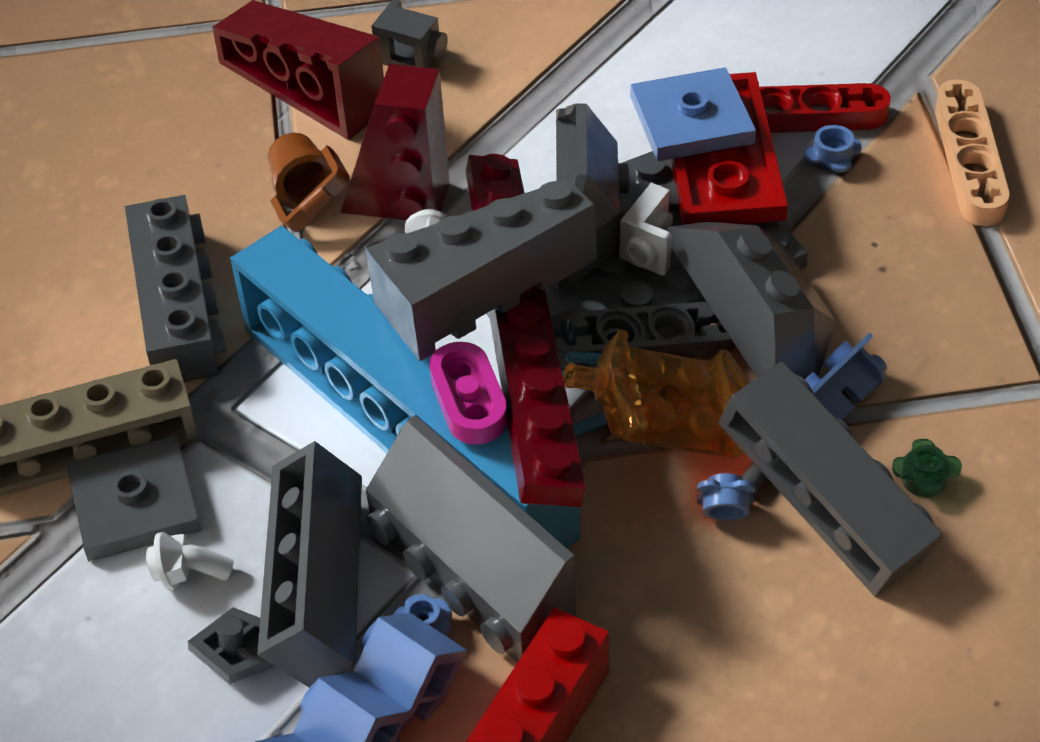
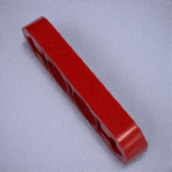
M877 84L760 86L764 107L774 106L783 110L777 113L766 112L770 133L817 132L820 128L828 125H839L849 130H871L883 126L888 121L891 96L884 87ZM825 105L831 109L828 111H815L810 109L809 106Z

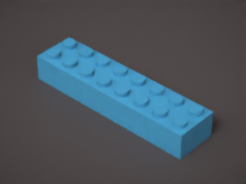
M281 225L230 257L246 332L386 454L405 422L416 415L567 549L581 538L580 507L520 503L508 426H506L504 432L498 438L484 444L464 443L451 434L431 384L429 364L432 355L419 361L375 305L373 294L367 295L352 283L348 274L341 267H333L321 258L309 241L306 239L299 240Z

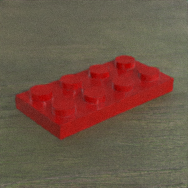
M756 72L729 74L756 129L755 144L671 159L682 225L701 222L752 224L787 220L788 204Z

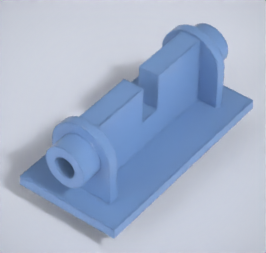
M871 333L867 334L854 348L847 341L842 343L823 362V365L829 372L822 379L814 372L805 379L812 388L814 396L834 417L841 420L855 408L841 393L842 390L858 405L885 379L884 372L887 370L885 361L877 355H870L863 348L873 337Z

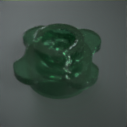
M929 439L915 440L912 443V450L904 457L895 458L892 463L894 475L901 478L904 487L910 493L920 497H934L941 494L947 486L948 478L959 476L962 469V463L957 457L945 455Z

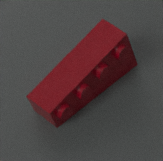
M255 0L250 1L212 27L218 59L221 65L347 140L368 126L374 103L384 80L379 36Z

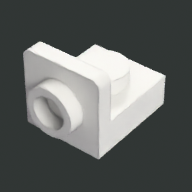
M650 183L620 221L619 258L637 267L645 268L663 276L670 269L672 235L666 231L667 227H671L673 215L668 212L670 190Z

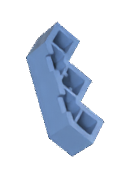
M412 613L378 617L377 621L368 628L362 638V654L354 671L319 677L307 690L301 703L303 712L294 732L255 742H401V739L398 738L400 731L415 715L425 722L443 703L467 650Z

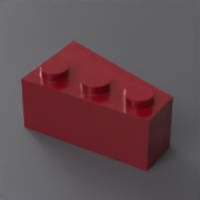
M389 64L374 103L340 213L407 220L411 215L425 209H434L441 212L450 184L440 69Z

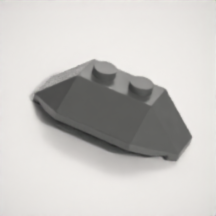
M576 103L566 106V108L556 109V181L569 179L594 204L597 260L559 281L558 289H569L619 252L620 221L630 209V198H620L619 194L629 193L628 162L618 163L617 140L586 103Z
M701 222L666 228V231L672 235V250L757 378L781 361L795 375L802 377L804 380L812 372L819 376L836 320L779 239L755 225Z

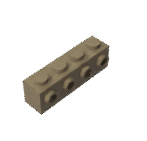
M177 359L0 405V496L68 478L67 463L177 435L180 447L199 442L193 413Z

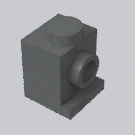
M392 0L371 25L372 35L379 36L382 64L384 65L395 64L431 68L436 60L442 59L446 52L448 37L446 33L439 31L438 18L404 9L399 0Z

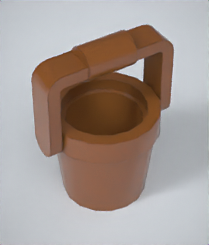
M291 132L284 134L276 139L269 148L268 161L272 172L273 189L276 193L270 201L280 221L292 231L298 232L347 186L350 176L339 156L331 147L326 145L320 151L312 140L302 133Z

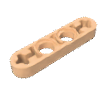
M954 79L946 81L938 88L935 115L960 213L966 221L976 226H995L1002 222L1006 216L1009 189L982 92L978 86L966 80ZM958 103L961 108H965L964 111L958 112ZM958 131H969L975 133L978 137L963 138L955 133ZM970 163L979 164L988 170L975 172L966 169L964 165ZM985 191L984 198L986 203H984L981 197H977L978 192Z

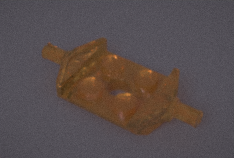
M619 330L605 346L596 364V368L569 363L564 370L563 381H566L564 386L566 388L594 391L596 401L602 403L611 433L625 441L735 459L744 453L718 424L730 397L750 383L728 350L721 349L710 362L629 347L627 331Z

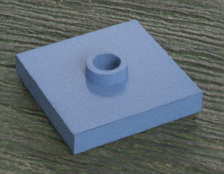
M726 67L631 84L630 98L657 161L755 144L756 129Z

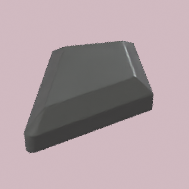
M234 607L188 640V650L228 684L274 667L273 664L257 655L260 617Z

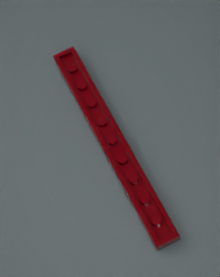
M494 153L485 156L468 155L465 172L472 211L489 206L495 200L512 198L525 193L518 159H509L504 155ZM532 287L521 294L518 306L505 313L500 312L496 308L489 312L501 390L506 400L507 426L519 499L522 504L581 507L586 486L545 290Z

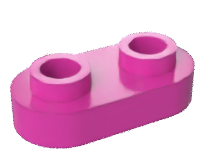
M462 341L448 343L437 349L433 353L429 364L431 384L451 434L458 440L468 444H484L495 440L504 432L507 426V407L505 397L486 353L479 346Z

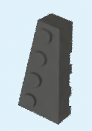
M569 179L552 181L543 184L540 188L512 198L495 200L489 206L460 216H449L431 226L410 233L396 234L384 242L366 247L374 303L416 358L422 361L436 351L435 343L450 334L457 339L462 338L477 329L476 319L495 308L505 313L520 304V297L523 292L532 287L545 290L596 261L597 245L594 204Z

